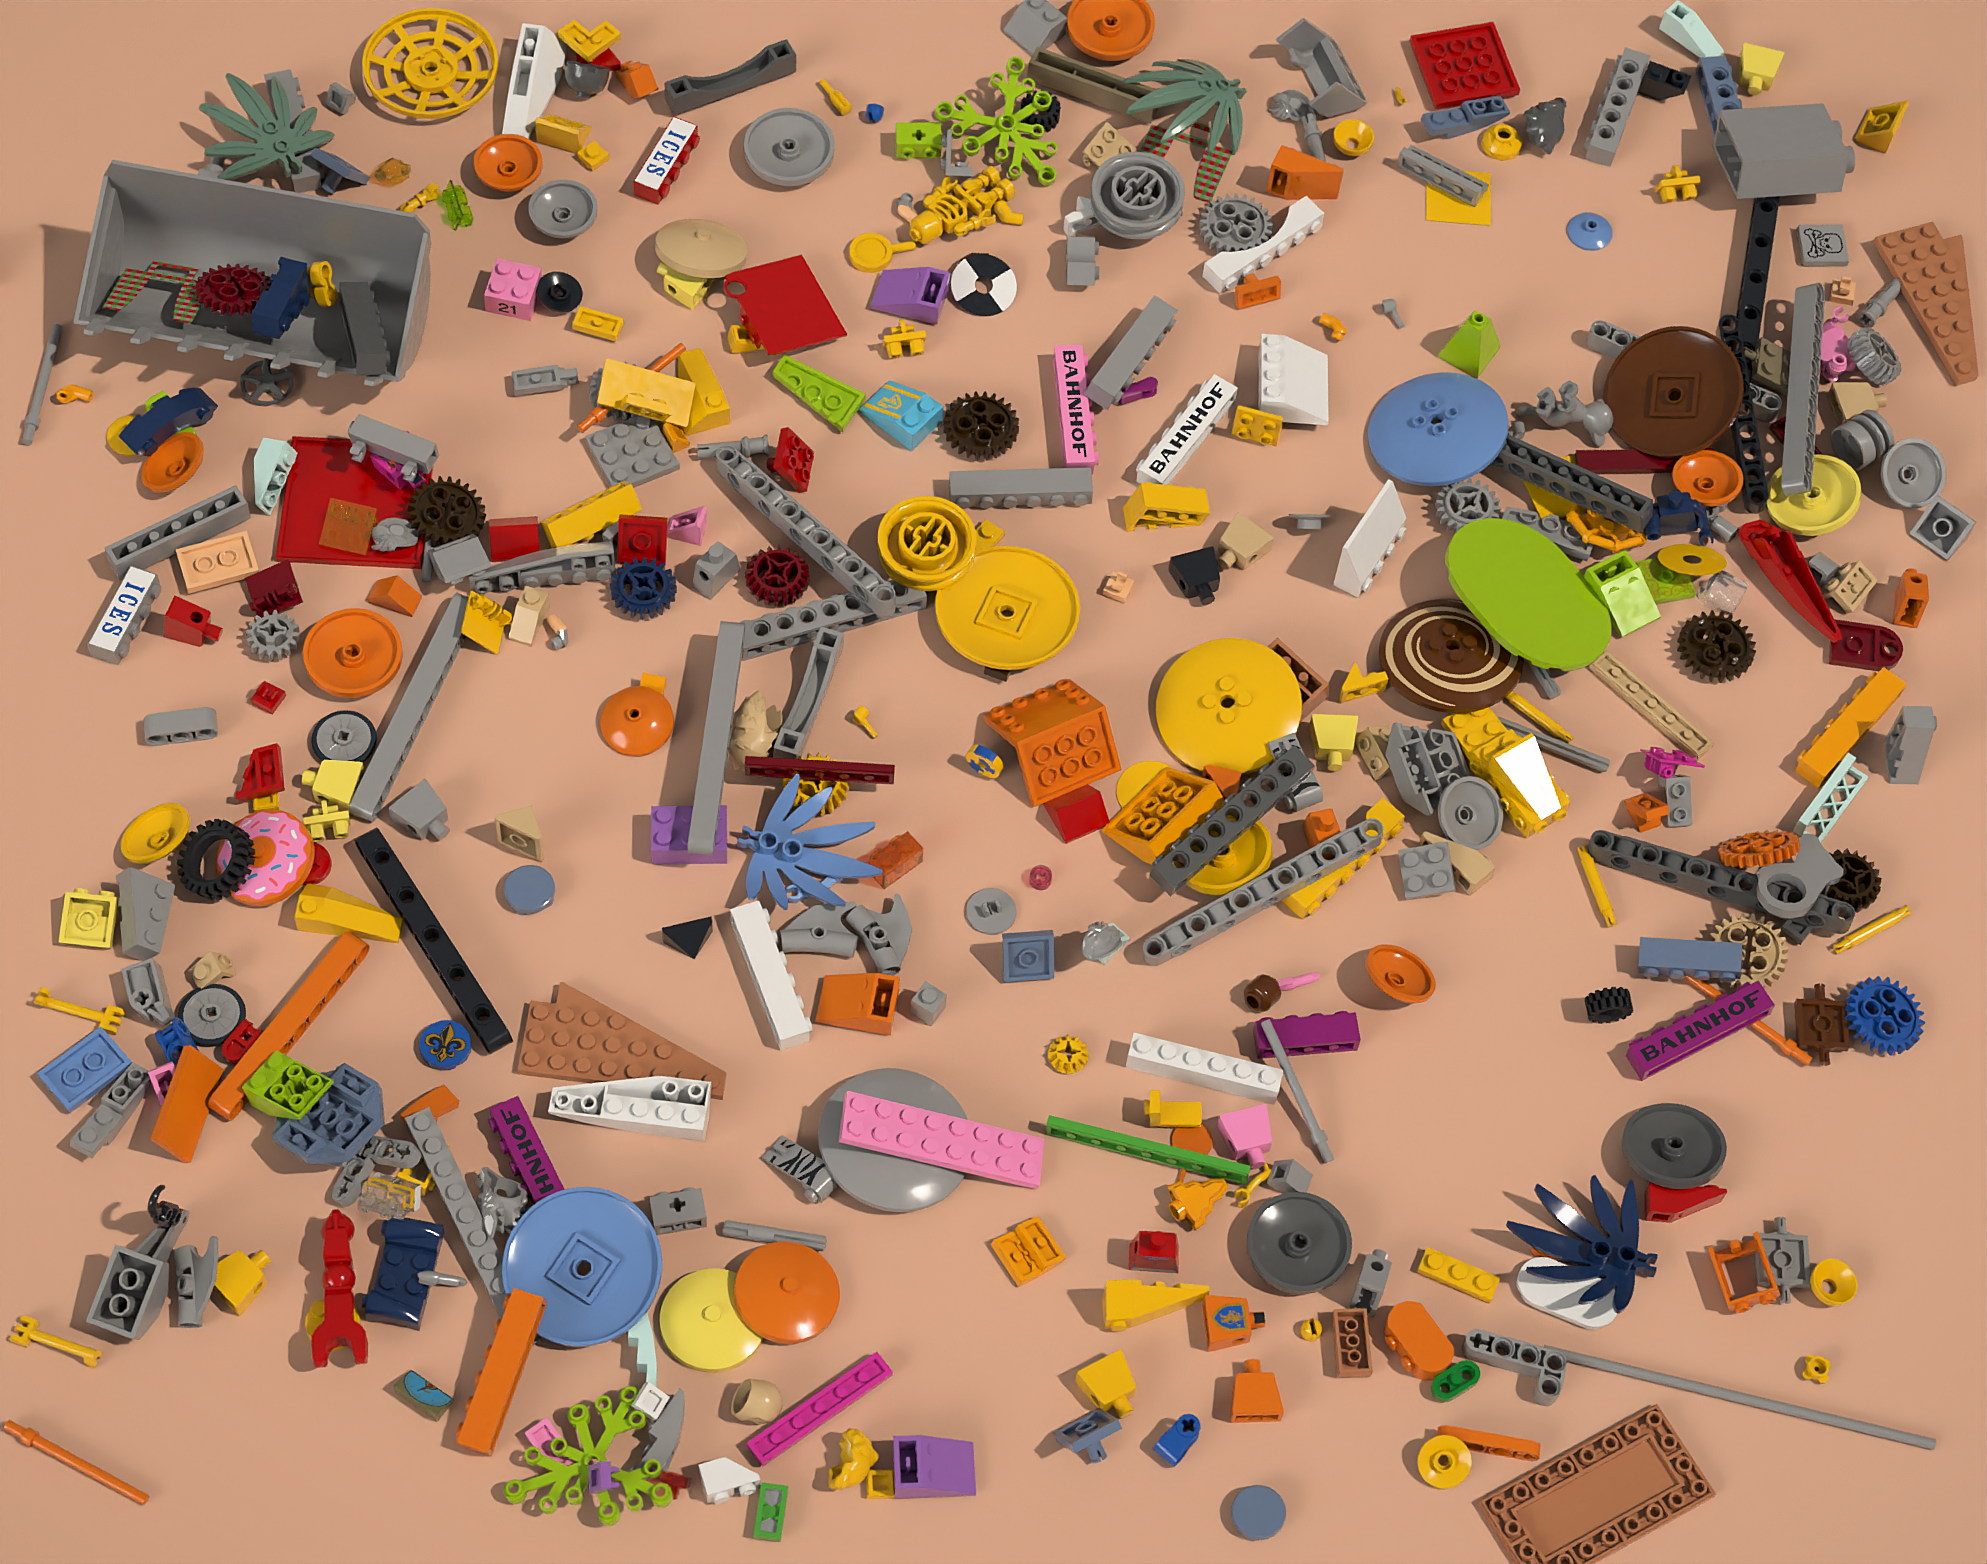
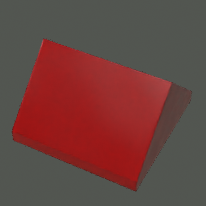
M538 516L489 519L492 562H505L519 556L540 551Z
M1089 784L1043 803L1066 844L1102 829L1110 823L1101 792Z

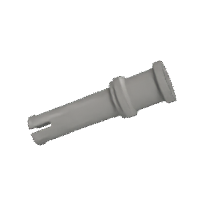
M1894 278L1877 298L1870 299L1867 307L1858 312L1857 320L1860 324L1872 328L1876 324L1877 318L1879 316L1882 317L1886 313L1887 306L1902 290L1899 279Z
M767 434L759 438H748L745 436L740 441L697 444L698 459L716 457L717 449L725 445L734 447L746 458L756 454L769 456Z

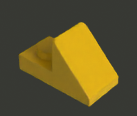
M1355 662L1341 689L1340 704L1385 691L1388 683L1386 672H1372L1362 677Z

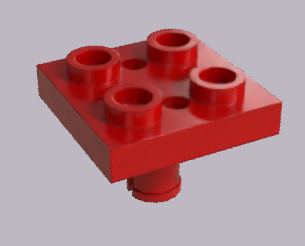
M789 427L781 428L776 456L767 459V469L770 473L777 471L799 493L806 492L814 460V451Z

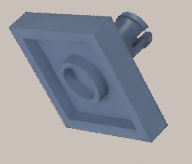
M314 148L310 155L331 169L321 185L323 189L330 193H335L342 177L365 185L370 179V176L335 154Z
M1053 930L1002 933L1004 982L1054 979Z
M1098 1408L1054 1431L1053 1434L1058 1443L1074 1453L1086 1448L1091 1463L1101 1462L1099 1457L1102 1460L1107 1458L1100 1440L1121 1430L1122 1427L1117 1418Z

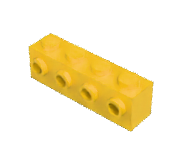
M622 481L540 521L552 548L569 546L579 540L591 539L595 536L594 533L601 529L605 531L608 526L614 525L619 520L620 514L636 515V512L642 510V507L632 484Z

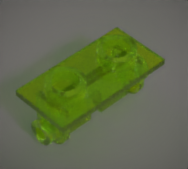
M449 180L446 189L442 192V201L446 204L448 219L451 221L453 229L457 230L459 224H464V226L472 225L474 217L470 206H467L468 200L464 188L460 185L454 186L452 180Z

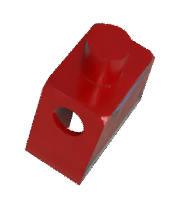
M1139 1231L1129 1245L1128 1270L1178 1273L1179 1244L1177 1234L1162 1231Z

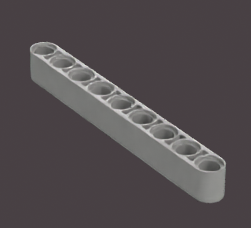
M1600 320L1595 321L1591 325L1586 342L1591 349L1616 359L1629 344L1641 336ZM1750 383L1755 418L1765 423L1773 422L1781 408V398L1773 392Z

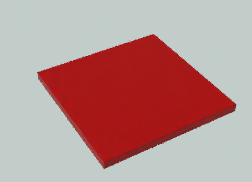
M292 436L291 447L298 454L286 479L276 562H283L289 559L290 563L422 569L424 534L418 536L419 541L416 545L396 547L394 551L390 552L374 550L371 547L375 545V542L370 535V531L381 520L396 517L412 523L413 520H408L409 512L407 511L410 496L414 493V488L411 484L401 489L397 488L374 467L370 456L372 452L366 450L361 463L352 460L353 454H350V449L353 445L350 439ZM434 466L429 474L425 473L422 475L427 485L429 478L433 476Z

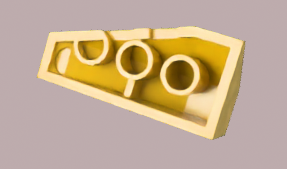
M697 348L683 352L678 356V378L696 384L688 426L682 427L683 432L686 436L730 424L729 405L702 349Z
M307 884L300 893L294 917L298 931L342 936L345 932H350L360 939L399 943L403 918L334 887Z
M1137 1279L1106 1280L1102 1297L1104 1329H1111L1116 1332L1124 1331L1127 1328H1132L1203 1302L1204 1296L1209 1295L1210 1287L1209 1285L1185 1283L1167 1287L1161 1281H1155L1152 1285H1142L1141 1280Z

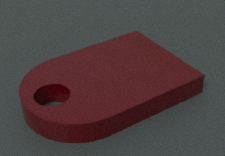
M1835 619L1842 640L1837 643H1833L1830 640V665L1880 671L1883 667L1890 670L1898 664L1903 654V644L1894 631L1883 626ZM1884 647H1892L1896 653L1889 654L1885 651Z

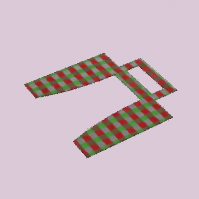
M1198 122L1191 126L1209 133L1211 131L1210 126ZM1152 125L1140 152L1164 158L1174 139L1205 149L1196 177L1194 198L1210 203L1232 151L1215 146L1211 154L1207 155L1209 140L1206 141L1182 132L1161 144L1160 140L1167 129Z
M153 260L148 271L126 268L102 308L121 311L139 294L149 278L184 283L176 300L173 320L192 323L202 305L199 303V298H196V282L198 280H193L199 268ZM157 266L190 272L187 277L155 272Z

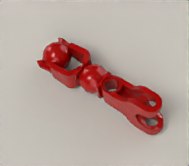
M339 1209L332 1210L330 1215L323 1221L321 1227V1235L325 1240L323 1248L325 1270L322 1275V1285L325 1290V1317L323 1323L314 1330L311 1337L312 1358L315 1368L326 1367L328 1365L329 1353L339 1346L349 1347L353 1351L356 1364L368 1363L366 1331L359 1323L354 1321L352 1289L355 1285L356 1275L353 1270L354 1266L349 1242L354 1236L355 1227L352 1220L345 1214H342Z

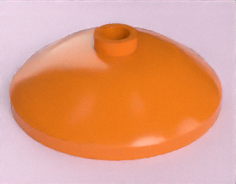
M501 134L489 138L479 146L474 156V169L477 177L486 186L498 191L509 192L526 188L539 177L543 165L542 155L536 144L530 139L516 134Z
M181 432L165 440L158 447L157 451L145 460L141 472L143 484L150 491L156 493L169 492L184 485L193 477L201 465L204 454V445L201 439L194 433Z
M1702 450L1692 455L1683 456L1676 462L1672 472V482L1676 490L1681 493L1689 492L1691 499H1696L1704 506H1719L1729 503L1738 496L1743 486V473L1739 465L1727 455L1716 451Z
M633 686L620 690L607 701L601 713L600 727L604 739L615 751L627 756H645L657 751L668 741L674 727V714L670 703L660 692L649 687ZM634 712L639 713L636 718H632L631 714Z
M1382 944L1373 947L1368 953L1365 964L1371 980L1382 992L1391 998L1405 1003H1422L1433 995L1436 988L1435 978L1429 967L1412 952L1395 945Z

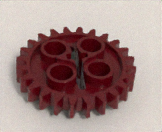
M227 264L226 268L217 265L218 270L209 268V273L203 272L202 277H198V282H196V298H199V303H204V308L211 307L212 312L220 310V315L229 312L230 316H233L234 313L243 316V312L251 315L263 290L268 291L272 284L269 280L270 276H265L264 271L258 272V268L250 270L249 265L241 268L239 264H236L235 267Z

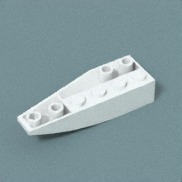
M522 23L509 86L502 134H516L529 139L536 127V118L542 116L561 81L568 45L545 26Z
M653 1076L553 1087L548 1113L624 1131L705 1141L710 1112L711 1082Z

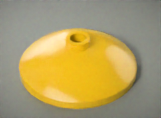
M164 803L148 809L139 815L123 834L121 840L123 855L130 862L138 864L151 863L166 857L186 837L190 826L189 813L182 805L177 803Z

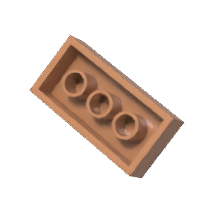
M1334 1309L1332 1312L1337 1378L1370 1377L1373 1370L1367 1309Z

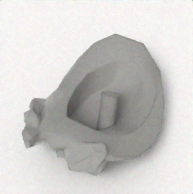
M1286 90L1282 93H1277L1273 97L1274 108H1269L1271 113L1282 120L1291 118L1302 122V117L1306 116L1308 121L1307 114H1314V108L1309 105V98L1296 90Z
M396 517L386 518L371 529L370 535L375 542V545L371 547L374 550L390 552L394 551L396 547L416 545L419 541L416 535L417 530L416 528H411L412 523L405 519Z
M1097 921L1089 925V930L1082 942L1083 955L1090 960L1102 959L1118 950L1122 945L1120 931L1114 925L1109 926L1103 921Z

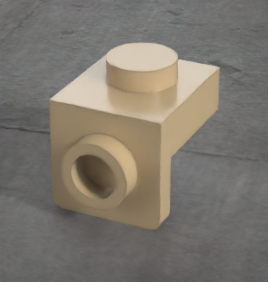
M211 951L188 970L197 986L201 989L215 984L223 976L233 977L236 974L232 968V961L227 955Z

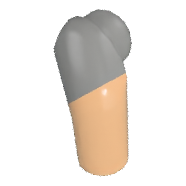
M903 193L898 199L897 211L900 216L910 223L918 214L912 211L911 202L913 201V196L910 193Z
M553 614L547 619L548 625L556 633V637L551 639L552 646L555 649L565 648L568 644L567 627L557 615Z

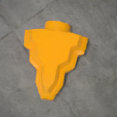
M1223 1178L1209 1179L1203 1183L1192 1180L1184 1184L1178 1181L1168 1185L1167 1188L1172 1199L1168 1206L1172 1216L1178 1222L1184 1219L1188 1226L1196 1231L1206 1223L1205 1217L1212 1213L1213 1203L1222 1198L1228 1188V1184Z

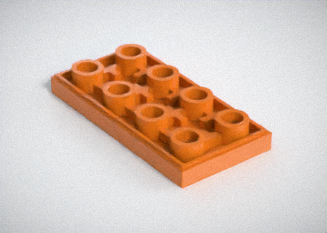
M191 1045L183 1047L150 1139L183 1163H191L210 1110L208 1107L209 1099L217 1089L224 1070Z

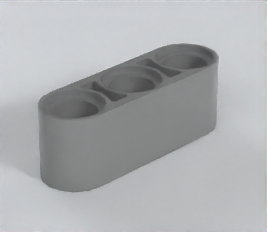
M202 707L149 714L144 717L145 742L151 746H161L213 739L218 735L216 711L213 708Z

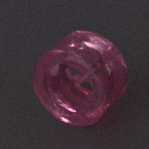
M1044 865L1035 866L1030 872V885L1040 891L1049 888L1052 881L1051 870ZM1037 874H1040L1041 877L1045 876V881L1042 882L1041 879H1036Z

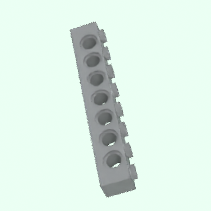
M890 580L886 582L893 587L895 594H901L902 596H895V612L887 617L879 616L851 592L845 594H835L830 598L820 601L813 600L803 606L789 607L775 614L768 613L754 620H743L740 622L745 623L742 659L746 661L815 641L820 627L843 633L926 609L927 595L925 591L914 590L899 584L895 580ZM804 620H810V621H812V622L805 623V622H803V621H804ZM763 633V634H765V635H764V636H758L757 634Z

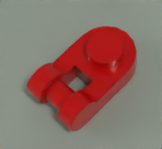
M243 1020L222 1045L224 1059L230 1064H237L264 1031L254 1028L253 1023L249 1020ZM248 1035L250 1039L245 1041L243 1036Z

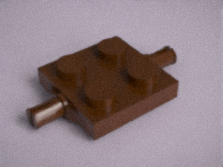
M1820 983L1814 985L1815 998L1796 999L1794 1002L1796 1038L1798 1048L1819 1051V1064L1827 1066L1830 1065V1051L1847 1052L1850 1048L1848 1020H1845L1847 1011L1844 1010L1847 1002L1833 1001L1825 998V985L1821 984L1820 986Z

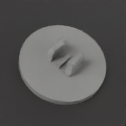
M987 888L976 892L969 899L966 915L974 929L983 934L996 935L1005 932L1013 925L1016 918V905L1006 892L995 888Z

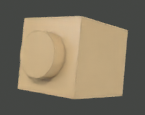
M525 586L516 605L509 640L532 647L550 609L548 592Z

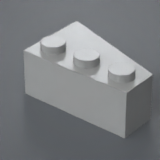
M1903 706L1884 740L1889 784L1919 783L1932 736L1937 728V718L1933 716L1932 707Z

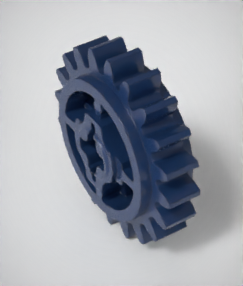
M646 557L643 558L642 563H639L634 558L633 565L625 561V569L618 567L617 575H612V583H610L611 599L615 600L616 608L622 606V614L630 611L631 618H634L638 613L641 620L644 619L645 614H649V617L653 619L654 612L663 615L662 607L670 609V602H675V594L677 593L676 577L672 576L671 569L665 570L664 562L656 566L655 558L651 563H647ZM657 581H659L663 587L661 592L657 591V587L655 585ZM627 584L631 587L632 594L630 596L624 590Z

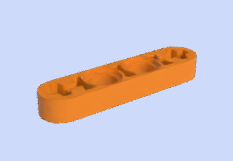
M1448 1425L1439 1426L1437 1429V1435L1457 1437L1470 1451L1525 1461L1540 1459L1541 1444L1536 1441Z

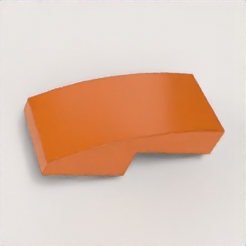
M442 1085L410 1105L400 1114V1119L406 1124V1117L429 1107L437 1122L438 1117L457 1109L460 1100L445 1085Z

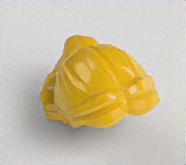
M848 1428L842 1433L843 1438L839 1442L842 1449L840 1453L841 1464L829 1469L828 1484L832 1489L841 1491L842 1489L858 1485L865 1479L870 1467L879 1458L877 1452L872 1447L870 1439L865 1437L863 1431H859L856 1428Z

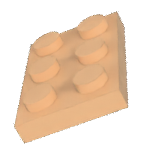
M247 531L175 549L188 594L243 580L259 572Z

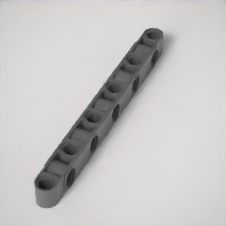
M1604 830L1595 831L1591 835L1588 851L1596 862L1773 915L1757 899L1758 877L1755 874ZM1779 881L1770 883L1767 886L1771 896L1778 901L1796 903L1803 899L1802 893L1795 886ZM1820 894L1807 914L1797 918L1783 919L1836 934H1844L1850 929L1855 917V910L1846 902Z

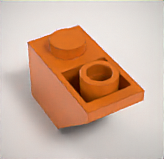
M628 61L620 65L621 69L615 71L617 78L633 98H641L659 90L649 64H642L640 61L635 63Z

